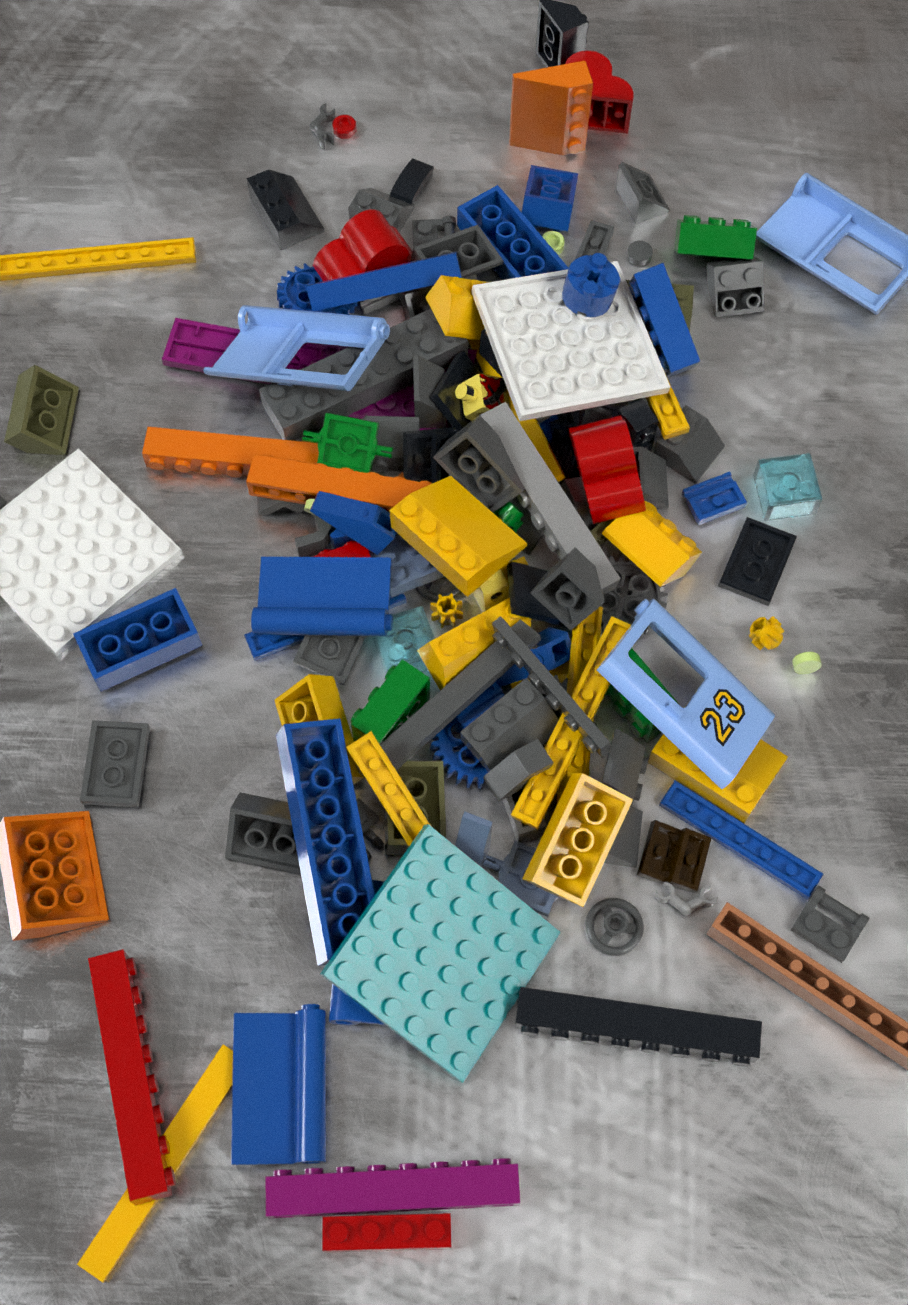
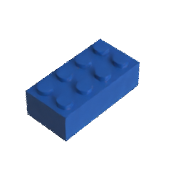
M664 263L635 273L629 282V289L634 301L638 305L639 313L667 378L694 368L700 362Z
M176 588L73 633L100 692L202 646L199 634Z

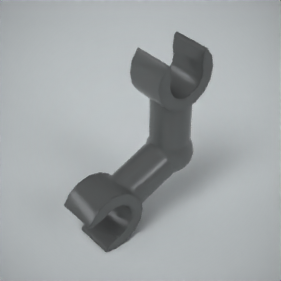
M326 104L320 107V114L310 123V129L319 138V146L323 150H325V140L330 141L334 145V135L322 128L325 122L335 119V108L330 113H325L327 111Z

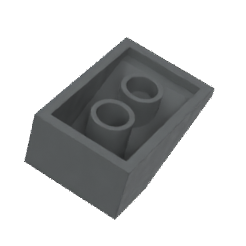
M481 415L477 416L448 439L433 457L450 476L458 481L491 512H495L524 490L499 435Z

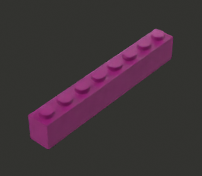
M509 1158L493 1159L492 1165H480V1160L461 1161V1167H449L448 1162H431L430 1168L417 1169V1163L399 1164V1170H386V1165L367 1166V1171L355 1172V1167L344 1166L336 1167V1173H323V1168L305 1169L304 1175H292V1170H274L273 1176H265L266 1217L268 1219L520 1205L518 1164H511V1159Z

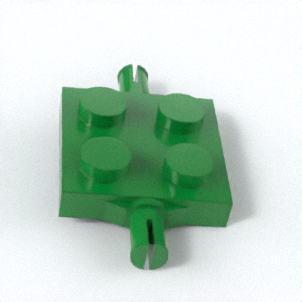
M326 413L324 425L320 433L306 430L303 432V435H306L302 437L303 442L318 444L319 455L317 463L325 464L328 467L350 468L354 471L368 473L371 472L372 463L376 455L390 459L393 455L392 453H387L393 452V447L378 445L379 422Z

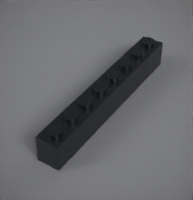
M520 987L514 1029H521L520 1033L528 1036H538L539 1032L551 1034L550 1037L556 1040H569V1036L581 1038L582 1043L598 1045L599 1041L611 1042V1047L618 1049H629V1045L639 1046L641 1051L646 1053H659V1050L672 1051V1056L689 1058L690 1054L702 1055V1060L708 1062H720V1058L730 1059L733 1065L748 1067L760 1058L762 1021Z

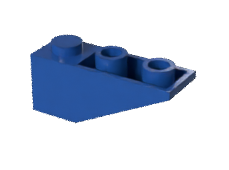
M319 491L310 509V512L376 555L395 538L397 533L391 528L390 513L379 505Z
M548 627L538 633L540 634L541 641L531 651L548 671L570 660L571 641L568 632ZM514 664L496 680V683L502 687L528 678L529 673L524 667L519 669Z

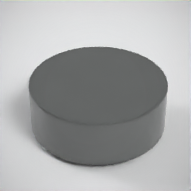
M645 241L631 243L627 253L629 262L636 266L647 265L652 258V247Z

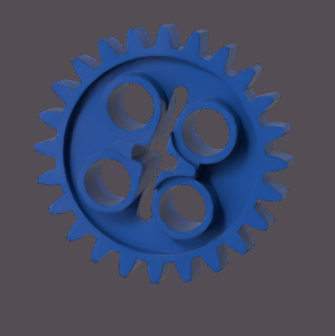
M304 263V269L295 266L294 272L287 271L286 277L281 276V283L277 284L279 308L312 311L306 286L314 284L315 281L323 282L314 267H309ZM358 302L314 312L349 315V313L355 312Z
M453 719L431 739L433 742H431L429 748L436 751L433 754L432 760L443 761L444 769L447 768L448 770L446 778L448 779L453 775L457 776L455 784L458 785L463 779L466 780L467 788H470L472 782H476L478 789H481L485 781L484 776L488 771L461 739L453 737L451 733H460L463 730V727ZM462 757H469L474 763L467 764L462 760Z

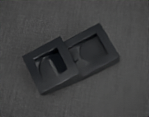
M412 158L396 180L390 196L413 204L422 194L423 185L433 175L434 166Z
M579 410L557 414L558 419L550 422L552 439L555 444L573 447L569 428L579 426Z

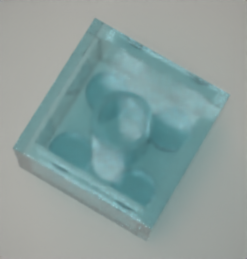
M810 453L758 460L753 477L764 521L816 515L823 499Z
M423 606L394 614L392 631H388L387 636H372L385 674L393 665L397 666L402 659L421 672L428 671L417 650L435 639Z

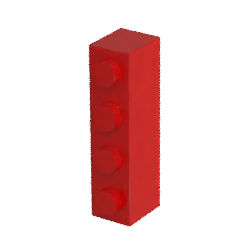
M451 1213L323 1217L322 1251L325 1253L451 1249Z

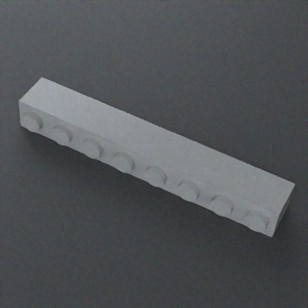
M504 402L481 414V417L499 435L524 487L523 492L517 495L520 504L524 508L527 507L531 513V520L538 530L541 529L544 533L548 548L552 552H556L561 560L576 547L596 566L603 595L614 590L621 578L507 403Z

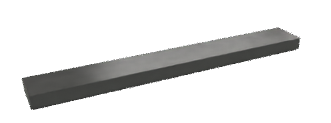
M521 619L511 627L530 650L541 641L540 634ZM494 642L380 744L396 770L515 664L510 658L512 653L506 646L502 649L497 642ZM356 765L355 767L357 771L364 777V775Z

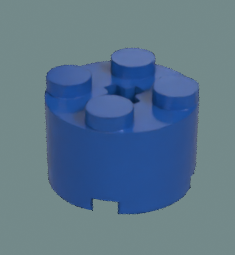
M601 253L575 259L569 266L563 285L562 299L565 305L576 314L578 311L585 313V317H598L605 314L613 303L620 283L619 273L615 266L607 260V257Z

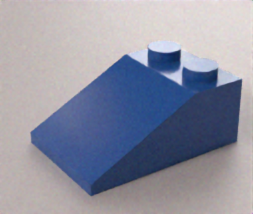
M531 165L523 200L522 214L534 228L540 226L556 232L568 231L578 173Z

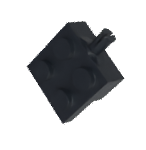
M454 427L403 432L404 478L417 482L429 481L435 483L450 476L433 457L444 443L459 430Z

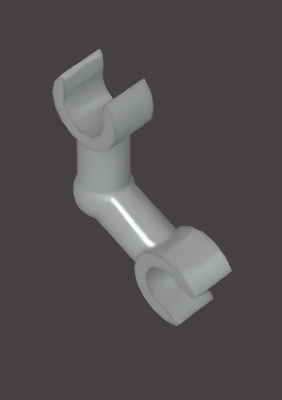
M664 882L662 886L669 891V896L666 897L658 892L655 893V898L658 902L671 904L685 916L690 915L702 906H713L718 899L716 897L712 900H707L704 897V893L708 892L711 888L708 885L701 889L698 896L689 901H685L678 896L672 884Z

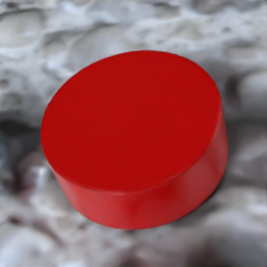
M339 115L333 120V133L336 137L349 139L355 135L357 130L356 121L352 116Z

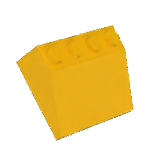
M448 476L410 493L389 510L391 528L467 597L527 547V543L452 476Z
M664 734L652 749L648 763L745 824L788 756L760 739L738 774L723 789L718 787Z

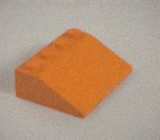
M585 61L513 74L510 146L558 155L576 154L585 151L593 82Z
M89 811L3 817L0 822V865L12 941L42 938L104 923L109 920Z

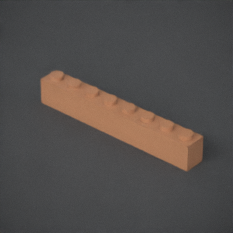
M727 902L706 933L708 936L908 1070V1022Z

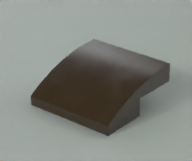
M654 820L650 824L637 875L660 884L668 882L674 888L696 893L699 889L711 838L688 828L680 830Z

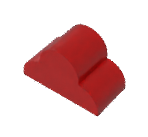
M587 50L571 55L565 64L585 61L593 82L588 129L628 134L634 98L633 89L630 84L620 77L612 76V65L608 58L601 53Z
M370 209L356 214L344 225L340 237L326 244L317 253L313 267L321 279L327 281L408 263L411 261L412 250L399 231L389 224L380 211Z
M619 415L569 428L593 524L646 511L634 450L625 419L623 420L622 416Z

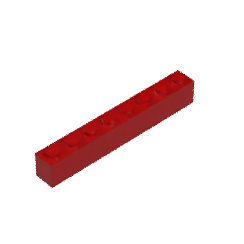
M124 949L88 958L129 1201L136 1206L173 1196L171 1186L176 1185L172 1166L167 1167L165 1155L170 1154V1147L167 1136H162L160 1124L164 1123V1115L161 1104L156 1105L154 1093L159 1092L156 1075L150 1074L149 1063L153 1062V1055L150 1044L145 1045L143 1033H147L148 1028L144 1014H139L138 1004L142 1003V995L139 986H134L133 975H137L135 960L133 957L129 958Z

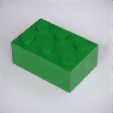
M684 215L683 219H677L674 250L679 254L753 259L757 228L752 226L750 221L744 219H733V223H726L724 218L709 217L708 221H701L699 216Z
M631 647L628 652L629 657L676 701ZM610 684L605 696L607 695L613 702L612 705L616 713L628 720L630 728L637 738L642 737L646 743H649L662 733Z
M403 659L397 666L393 665L386 673L385 682L381 687H375L368 697L369 702L363 709H357L350 721L353 740L356 741L372 731L379 744L385 741L430 700V677Z

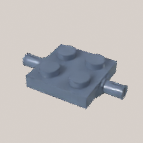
M515 840L510 853L503 861L487 854L483 866L499 871L498 881L538 914L548 917L552 905L558 899V896L522 879L536 848Z

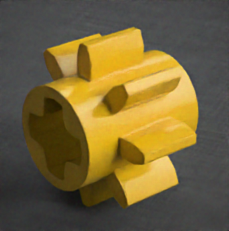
M452 593L449 596L443 597L439 594L437 603L433 602L430 604V610L433 611L431 620H438L442 629L444 626L449 625L454 628L456 619H463V612L460 610L462 608V601L456 602Z
M774 616L769 620L765 617H760L751 624V634H749V637L752 639L751 643L759 650L763 649L764 646L771 650L778 647L782 642L784 629Z

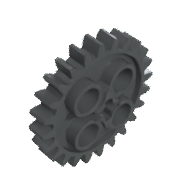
M620 555L619 561L616 562L612 556L609 557L610 563L621 579L614 590L603 595L604 603H609L613 607L610 609L603 607L601 634H603L611 616L632 625L636 615L630 614L627 610H635L644 599L648 601L655 599L666 609L667 603L664 601L668 597V593L663 592L666 585L661 587L657 585L631 560L627 562L624 556ZM625 577H629L630 582L622 615L618 618L616 617L624 580ZM634 586H642L645 590L638 591ZM648 627L645 629V631L643 632V634H645V635L647 634V632H648Z

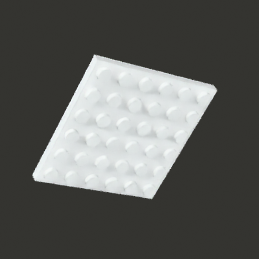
M618 261L611 262L620 276L617 292L609 310L598 317H585L586 314L579 311L576 314L565 305L562 299V291L568 269L472 286L471 293L519 421L669 392V382Z
M79 448L0 509V597L57 657L76 642L73 633L100 622L182 554L181 549Z

